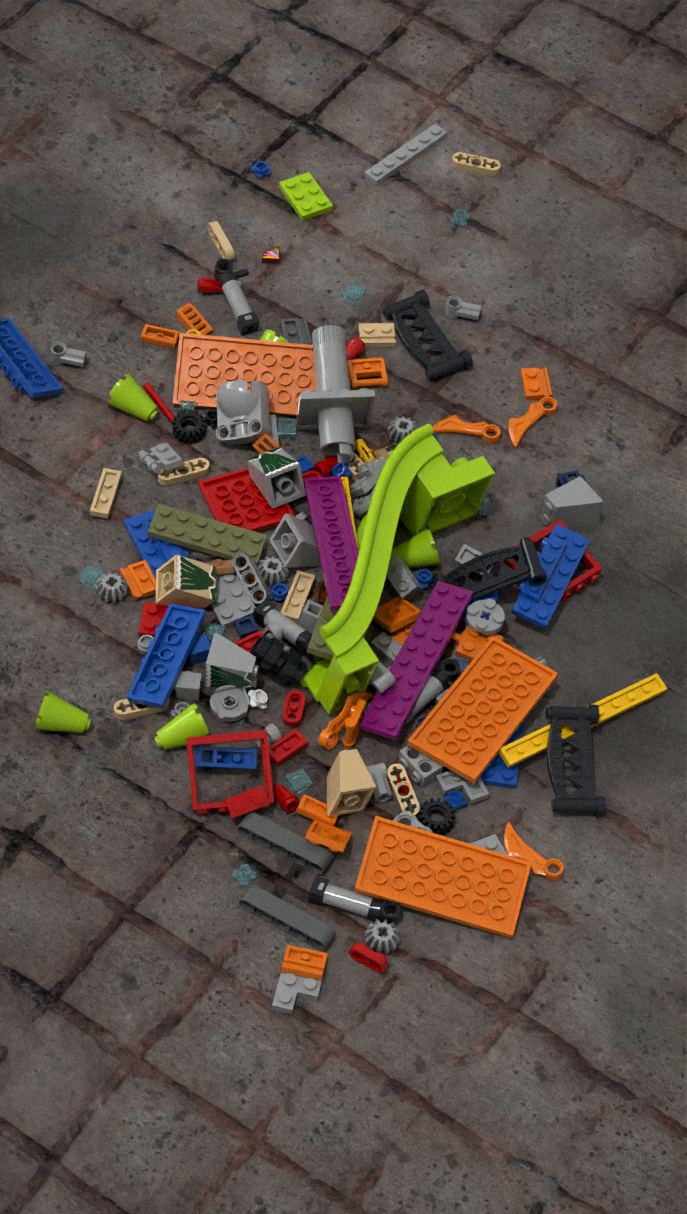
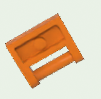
M383 357L348 360L351 389L379 385L388 387ZM374 376H380V377H381V378H376V379L357 380V378H361V377H374Z
M358 699L356 706L352 705L350 717L345 720L346 734L343 739V747L346 749L354 747L361 731L359 724L365 715V700Z

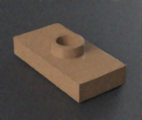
M216 559L206 563L216 567V575L235 572L232 559L223 561Z

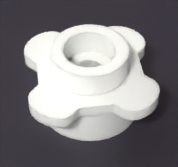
M257 689L248 692L250 696L249 704L252 707H260L261 709L267 707L268 697L263 690Z

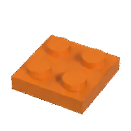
M398 596L377 607L372 620L392 633L415 622L421 610L401 598V596Z
M314 819L307 830L305 839H308L310 843L315 845L322 844L327 846L331 851L344 852L352 833Z

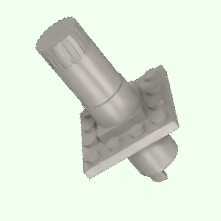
M325 325L318 327L312 332L316 392L312 390L300 392L295 425L296 431L319 430L321 453L327 456H337L338 463L346 464L353 460V451L356 448L354 429L369 428L375 391L367 388L351 390L348 376L345 330L336 325Z

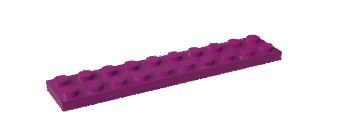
M341 476L304 478V488L330 611H339L347 595L358 557V549Z
M437 581L389 669L397 682L382 694L377 691L359 724L361 730L397 740L473 598V591Z

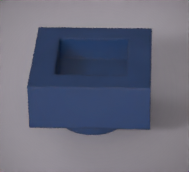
M252 615L234 620V627L240 639L259 631Z

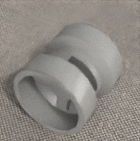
M269 724L265 727L269 747L282 737L274 724ZM255 740L260 747V740Z

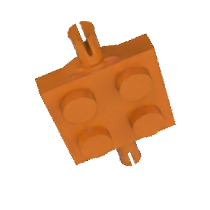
M466 626L461 634L454 632L451 639L458 641L457 650L454 655L471 662L492 636L501 641L503 636L498 634L482 635L483 633L478 631L475 633Z

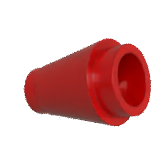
M206 276L199 277L197 291L201 293L223 292L218 281Z
M354 337L349 340L346 347L347 362L348 360H354L364 351L365 343L361 339Z
M331 456L316 462L313 470L319 472L322 477H328L333 471L334 466L338 463L337 457Z
M281 784L274 786L273 794L281 809L288 813L293 812L299 805L298 797Z

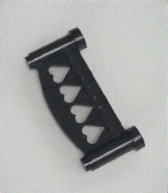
M425 290L417 291L415 295L386 306L383 309L384 317L386 319H393L396 332L405 348L421 365L427 368L425 374L428 380H435L461 368L467 369L473 366L470 353L467 350L457 353L425 308L430 305L429 297ZM404 316L416 317L411 325H406L405 320L401 318ZM413 328L425 329L420 337H414V333L410 331ZM419 341H434L429 349L426 350L418 343ZM428 353L442 354L436 362H432L430 360L431 357L427 356Z
M524 537L520 540V544L517 547L498 549L477 556L445 576L443 573H435L432 576L433 587H435L437 581L452 585L454 581H459L465 577L464 589L473 591L472 602L528 579L531 586H539L544 584L548 578L545 570L541 567L533 540L530 537ZM519 556L515 570L505 565L507 559ZM501 563L498 577L487 572L488 567ZM483 570L484 573L480 584L470 579L471 574H477L478 571Z
M589 705L588 707L550 706V708H546V719L551 721L547 741V766L550 781L556 795V799H552L551 802L552 811L556 813L595 814V816H604L606 810L605 797L595 796L590 725L598 724V705ZM566 725L577 733L567 739H563L560 735L562 733L560 726ZM566 743L578 751L569 757H564L562 755L564 749L561 747V744ZM567 761L579 768V770L566 776L563 774L565 768L562 763ZM569 780L581 788L571 794H566L564 792L566 788L564 781Z

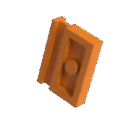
M544 367V369L521 368L520 375L525 400H541L543 397H552L547 367Z
M146 560L128 565L124 569L120 568V574L124 575L125 580L128 582V590L134 601L140 597L145 598L156 594V579Z
M287 945L281 965V972L322 980L328 953Z

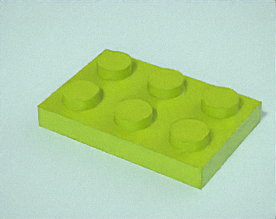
M310 172L279 182L278 187L302 221L333 211L332 203Z

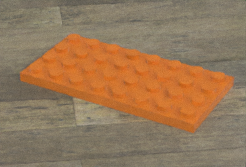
M180 333L173 405L217 409L216 393L221 384L229 381L246 380L248 393H251L250 383L258 381L267 385L269 389V414L297 416L300 392L307 390L316 392L313 345Z
M492 636L411 735L407 745L474 784L558 678V673Z
M375 816L354 891L381 900L397 902L401 906L512 939L532 862Z

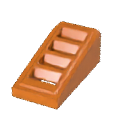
M187 303L177 310L176 320L186 329L198 331L203 327L204 329L199 331L201 335H209L213 332V328L191 303Z

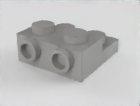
M380 456L378 459H371L369 462H364L358 468L360 470L356 474L358 480L351 485L353 488L350 491L352 498L366 494L376 484L386 462L385 458Z

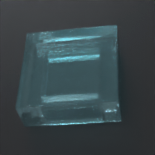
M353 282L341 292L342 297L354 304L366 295V290Z
M277 419L278 437H296V420Z
M86 565L79 578V583L96 588L97 578H101L104 570Z
M303 768L285 776V780L294 794L312 787V781Z

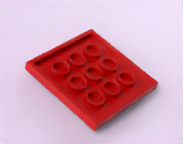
M248 467L198 481V487L214 520L260 532L277 527L285 514L294 516L288 503L274 509L271 508L251 479Z

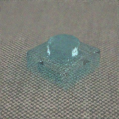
M206 623L204 634H206L210 644L212 643L214 633L224 637L225 626Z

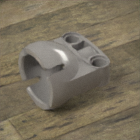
M246 380L229 381L218 387L216 393V437L229 445L256 442L265 432L270 436L269 389L264 383L252 381L250 383L251 393H248Z

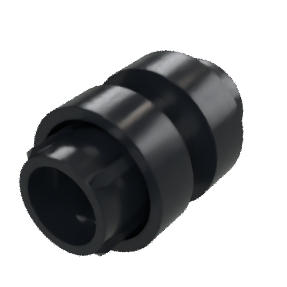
M260 636L250 650V654L256 657V665L259 666V669L267 672L269 669L273 670L272 677L282 684L285 682L297 684L307 670V663L301 660L302 654L293 648L285 651L283 649L285 643L275 636L271 639L267 636Z

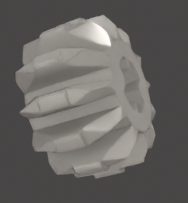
M404 415L402 418L396 416L394 420L390 421L387 433L390 441H394L396 444L418 429L416 421H412L411 417L406 419Z
M274 555L272 558L266 556L264 560H260L257 566L265 584H269L271 588L274 584L285 583L286 577L289 574L288 568H285L281 559H276Z
M109 571L108 575L102 573L101 578H97L96 592L99 594L100 600L105 599L106 603L112 601L115 604L116 600L122 601L123 597L128 593V582L125 580L124 575L119 576L118 572L112 574Z
M377 919L375 924L370 923L365 931L366 945L370 946V949L373 951L377 950V953L384 951L388 955L390 950L395 951L396 945L400 941L399 929L395 928L394 922L387 924L386 919L383 923Z

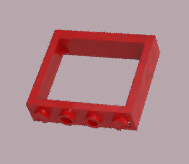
M561 519L530 537L536 549L540 547L544 537L549 538L556 524L567 528ZM585 550L580 562L588 571L569 582L561 598L562 602L570 598L574 592H581L587 584H593L595 580L600 578L599 575L602 567L587 550ZM519 556L507 559L505 565L515 570L517 566L516 561L519 560Z
M267 730L196 736L185 739L192 811L197 810V814L209 813V809H217V812L228 811L225 801L198 804L193 746L260 740L264 788L269 803L274 802Z

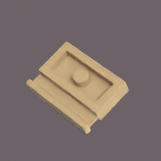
M394 323L358 324L359 339L365 343L364 348L396 347Z

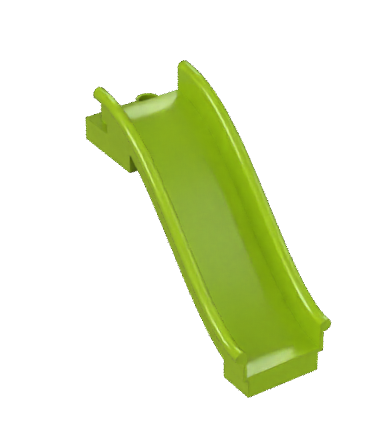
M430 424L423 425L407 435L386 460L377 479L369 509L364 514L356 532L359 553L347 595L336 615L319 628L322 638L334 656L332 660L324 658V660L317 662L300 679L301 685L304 688L308 687L315 700L321 702L328 715L343 709L347 696L366 691L379 662L364 637L382 594L399 517L412 536L427 529L434 533L473 517L477 514L495 475V472L484 456L471 461L463 457L450 465L442 454L444 450L433 436V427Z

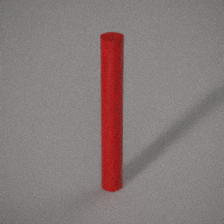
M146 382L143 388L170 423L173 424L174 414L152 386Z

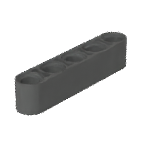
M248 812L237 828L243 837L318 875L324 873L333 859V855L329 850L310 843L308 839L254 812Z
M250 885L239 900V905L247 912L319 951H325L336 935L335 930L328 924L258 886Z

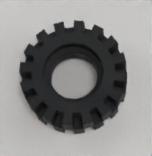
M186 410L182 414L180 412L177 413V416L174 417L172 428L174 438H178V442L183 440V444L189 442V445H192L193 441L195 443H198L199 440L201 441L206 432V422L203 415H198L197 411L192 413V410H189V413H186ZM193 425L196 428L188 430L184 429L183 426Z
M431 798L430 803L426 800L424 805L420 806L418 821L424 826L429 827L433 833L439 835L442 833V836H445L446 832L449 833L454 826V808H452L451 803L447 805V800L445 799L443 802H440L441 798H437V801ZM438 813L444 817V820L436 822L431 820L429 815Z

